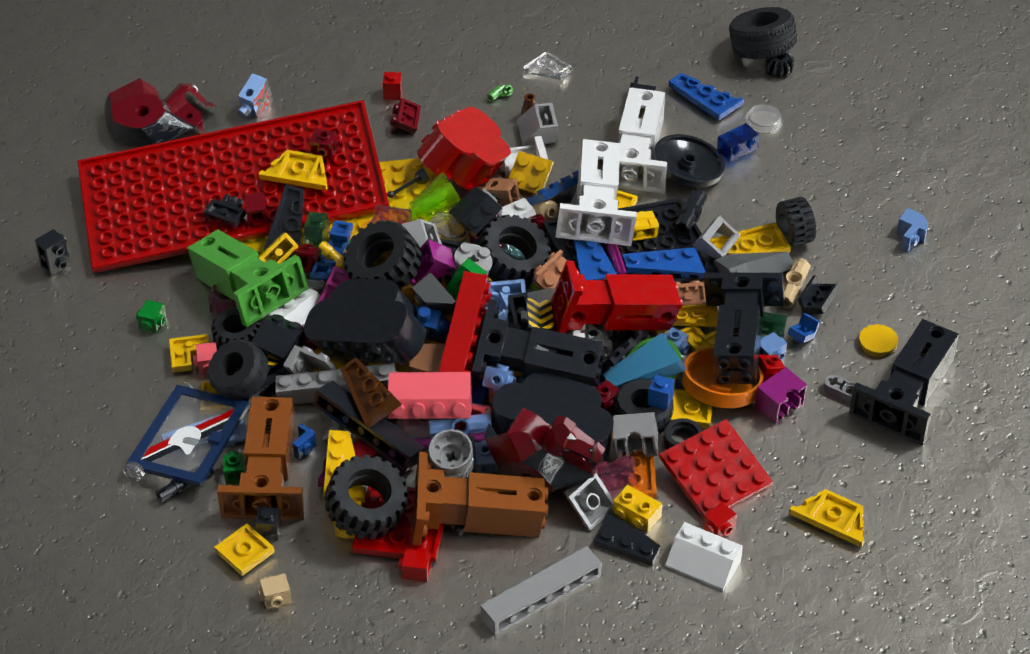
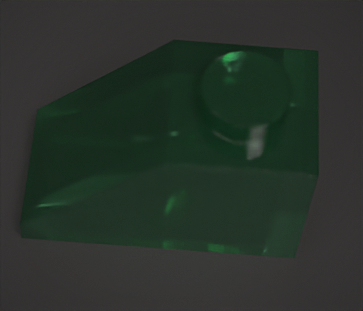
M309 212L304 226L303 244H312L315 248H319L318 246L322 241H327L331 229L327 213ZM319 248V255L322 257L321 253L323 251Z

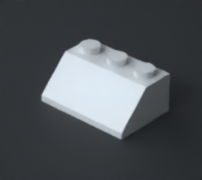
M309 288L266 315L263 320L273 314H279L284 319L298 322L304 327L310 310L318 303L321 296L317 291Z
M684 522L674 539L665 568L724 591L741 562L742 545Z

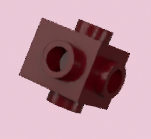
M314 129L309 141L311 153L323 157H333L335 151L340 146L336 131Z
M301 244L292 253V256L300 257L304 273H310L315 263L321 259L319 248H315L312 244Z
M606 380L594 388L601 394V408L608 412H613V402L619 388Z

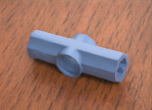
M490 413L471 415L470 418L429 420L431 438H434L441 431L449 429L458 430L464 434L486 432L488 424L491 425ZM459 421L466 424V427L462 430L455 427V424Z

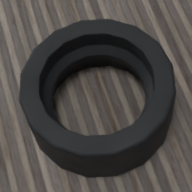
M686 418L675 419L668 423L664 433L666 450L679 444V442L671 438L672 435L679 432H687L694 436L702 432L701 426L695 421Z

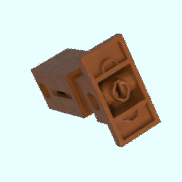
M252 397L244 448L246 473H241L239 486L218 485L217 495L221 518L256 519L258 507H273L280 509L281 519H305L302 487H284V480H289L292 443L295 432L293 398Z
M419 452L415 477L413 545H421L422 537L427 536V529H439L440 523L464 525V532L539 537L541 529L545 528V517L548 515V504H545V500L548 498V487H545L544 478L469 472L468 478L444 477V470L431 469V461H427L428 452Z

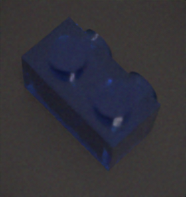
M745 123L718 136L717 150L729 162H732L758 149L760 134Z

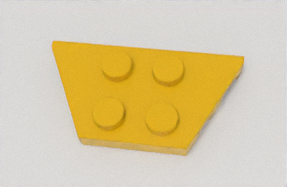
M286 150L278 159L270 163L271 167L265 172L263 170L259 172V178L262 180L328 190L321 155Z
M825 489L816 496L805 499L803 504L797 507L794 505L790 507V515L862 548L864 542L862 505Z

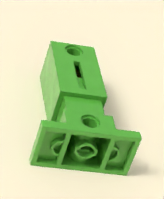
M220 230L214 231L187 247L197 279L234 300L242 324L246 327H249L309 289L300 257L296 255L281 264L271 259L263 262L259 259L257 251Z

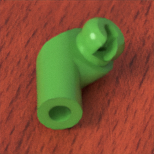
M499 85L487 94V99L493 102L498 97H508L512 94L513 87L511 85Z

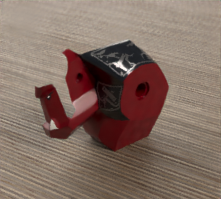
M139 78L109 93L105 102L104 113L108 132L114 141L130 146L143 147L171 141L195 127H198L200 134L204 132L201 112L186 100L185 95L187 91L191 92L205 106L211 107L215 105L212 102H208L198 92L196 85L179 83L165 99H162L154 86Z
M525 408L522 409L507 433L497 435L491 425L488 424L484 437L495 463L504 475L544 478L545 487H548V494L572 487L589 478H593L597 473L583 457H579L572 451H565L564 449L569 448L592 459L596 463L600 461L605 451V448L599 442L594 441L575 426L576 423L569 418L557 416L549 425L541 417Z

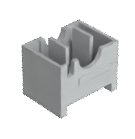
M654 412L614 415L613 441L617 459L622 458V452H626V458H630V455L635 451H642L646 457L658 456V428Z

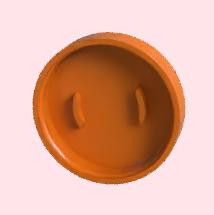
M714 347L697 350L686 358L684 365L687 369L682 372L681 380L685 390L695 399L720 408H739L755 401L757 387L763 381V372L759 365L756 384H716L713 360Z

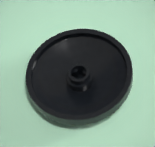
M685 134L665 136L656 143L653 151V160L667 162L666 177L682 185L690 187L714 185L721 179L725 170V161L721 153L710 143L694 136Z

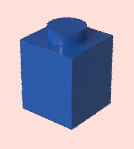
M655 374L649 387L648 405L668 410L674 396L675 380Z

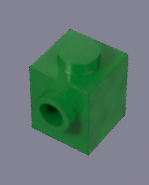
M146 299L142 308L136 314L139 329L155 333L159 331L166 321L164 303Z

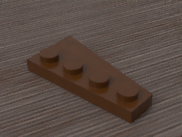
M354 358L340 368L363 421L369 428L402 405L358 358Z

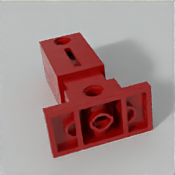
M566 261L551 299L553 331L567 334L568 330H582L584 324H603L604 330H670L673 323L676 322L683 302L682 298L679 297L678 286L674 281L673 275L606 274L604 280H585L584 274H579L578 269H576L574 261Z

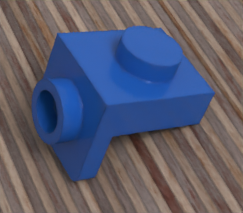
M804 313L800 318L799 324L790 327L787 335L793 337V340L796 342L805 343L814 339L820 321Z
M303 424L298 425L299 438L292 443L294 457L298 460L310 454L316 447L315 432Z

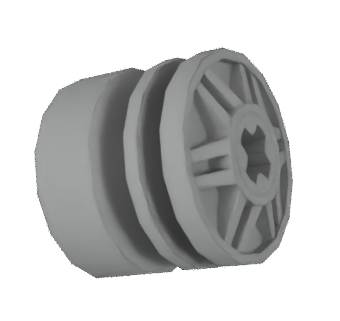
M454 429L443 430L436 434L429 446L431 469L444 470V477L468 478L469 472L472 473L474 466L472 442L469 437L463 432Z

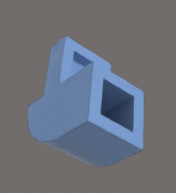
M909 208L899 218L897 232L904 235L901 249L907 252L912 246H916L918 242L924 244L928 228L927 219L922 214Z

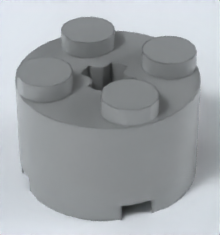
M462 243L454 254L456 270L452 271L450 276L452 278L460 265L467 258L486 270L487 273L485 275L488 276L492 266L490 250L476 244Z

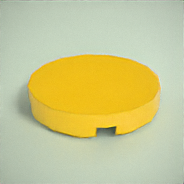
M869 325L860 332L859 346L861 345L862 350L870 356L885 357V355L893 354L897 349L898 336L894 330L885 325Z

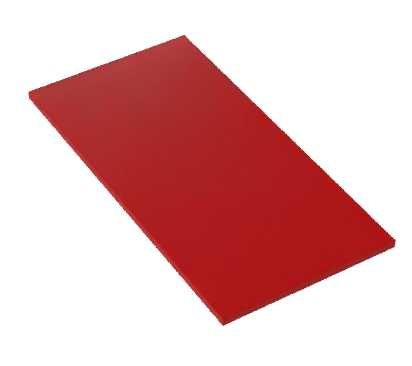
M364 100L77 160L92 272L97 273L189 253L187 247L216 230L222 231L239 242L268 236L286 184L262 180L259 178V172L261 170L265 172L271 167L270 163L278 159L286 150L312 154L309 141L314 129L336 131L340 146L335 151L333 157L322 156L328 186L327 191L291 185L304 189L302 228L390 210ZM263 192L265 194L268 222L249 224L246 213L236 228L204 217L203 211L212 199L221 201L226 194L231 195V197L235 196L238 199H244V204L241 208L245 209L246 212L245 195Z

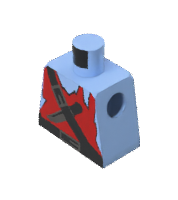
M252 73L239 93L238 98L241 107L237 113L242 118H246L248 115L258 117L273 102L266 78Z

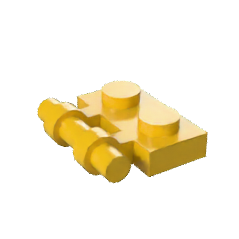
M322 241L318 246L323 251L321 254L329 261L332 259L336 262V267L345 270L343 256L326 241Z

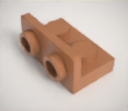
M559 250L556 254L553 252L547 258V262L543 266L539 265L533 272V283L541 290L556 288L567 261L562 257V250Z
M691 281L685 284L675 282L678 286L679 297L682 298V306L706 304L704 282Z

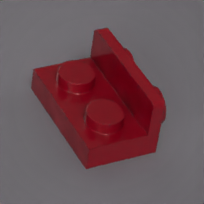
M401 98L398 104L395 103L392 109L394 115L390 120L391 133H395L397 128L415 134L421 106L404 98Z

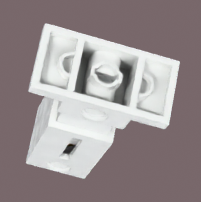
M629 88L618 136V143H620L618 188L665 194L667 162L653 160V151L656 143L659 141L664 120L665 92Z
M583 139L578 168L576 205L560 203L555 237L626 246L632 245L637 212L618 210V200H616L619 183L620 143Z

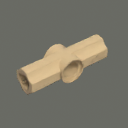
M802 258L795 260L790 272L786 274L784 282L785 304L780 306L781 308L788 309L793 307L797 296L801 293L802 285L811 267L807 260Z

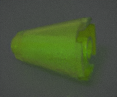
M444 172L440 173L409 203L411 207L408 210L413 218L422 219L452 209L461 200L451 182H448L446 179L447 176Z

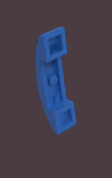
M335 220L329 232L330 240L328 244L344 257L346 246L351 238L353 223ZM322 255L320 261L315 263L310 273V278L328 281L334 266H336V262L332 259L329 261Z

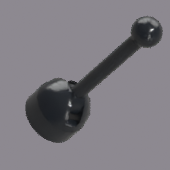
M423 168L417 170L413 180L394 191H389L387 193L388 198H393L395 194L415 182L418 184L427 183L430 181L428 174Z

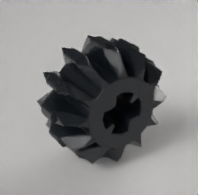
M785 52L778 56L766 58L765 69L768 71V74H773L774 77L776 75L780 77L782 75L788 76L794 69V57L790 52Z

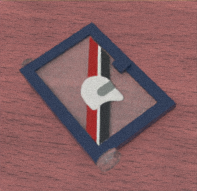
M187 382L183 383L182 386L176 385L128 459L123 469L124 474L135 481L141 480L144 474L148 473L201 487L248 411L250 402L230 400L219 394L194 389Z

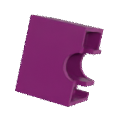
M427 239L420 247V268L416 270L417 275L410 280V284L415 286L429 273L439 283L442 282V276H450L451 272L456 270L452 250Z
M785 367L757 387L754 406L776 424L779 422L778 416L781 419L784 418L782 412L787 416L789 408L796 410L804 404L807 384Z

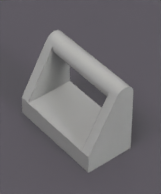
M719 215L708 225L693 244V247L701 253L718 259L729 252L739 239L740 234ZM715 232L730 237L721 250L709 241Z

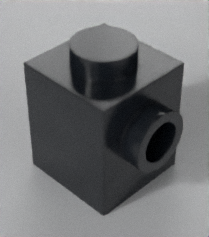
M258 507L255 523L256 531L265 540H279L281 529L279 508Z

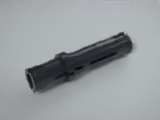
M212 468L208 476L215 473L214 468ZM171 480L169 484L156 490L155 494L157 499L163 502L171 496L181 494L183 490L192 486V484Z

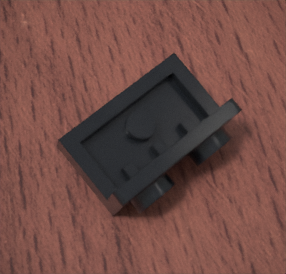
M813 275L798 297L803 313L824 314L838 293L839 287L837 284H820L818 276Z

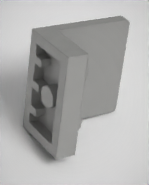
M294 345L283 365L290 374L311 372L312 367L320 371L336 369V366L329 361L330 358L323 353L316 354L306 346L301 348Z

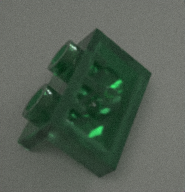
M764 312V317H760L762 334L769 335L775 332L779 337H784L787 315Z

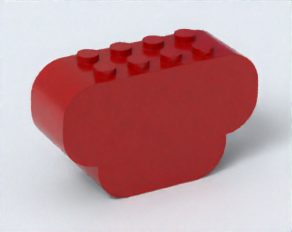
M467 107L463 110L459 109L455 114H450L448 118L444 117L441 121H437L432 127V133L430 135L427 134L421 142L423 144L417 150V155L421 162L434 174L443 179H452L467 190H471L474 186L479 187L489 181L511 154L509 146L500 137L501 131L496 123L485 113L474 107Z

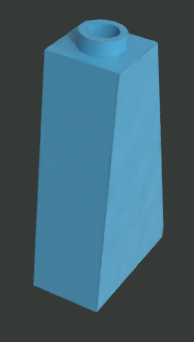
M660 333L603 375L606 380L620 388L632 380H653L655 374L668 378L685 371L687 368L664 335Z

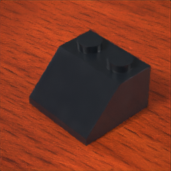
M474 186L448 213L477 239L486 225L502 213L503 208L490 195Z
M273 314L263 321L251 342L259 347L263 353L284 362L294 345L301 348L304 346L306 335L304 327L300 323L291 322L284 319L282 315Z

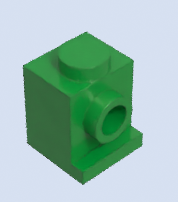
M231 451L227 455H223L226 485L240 482L241 474H229L245 473L243 453L239 454L236 451Z

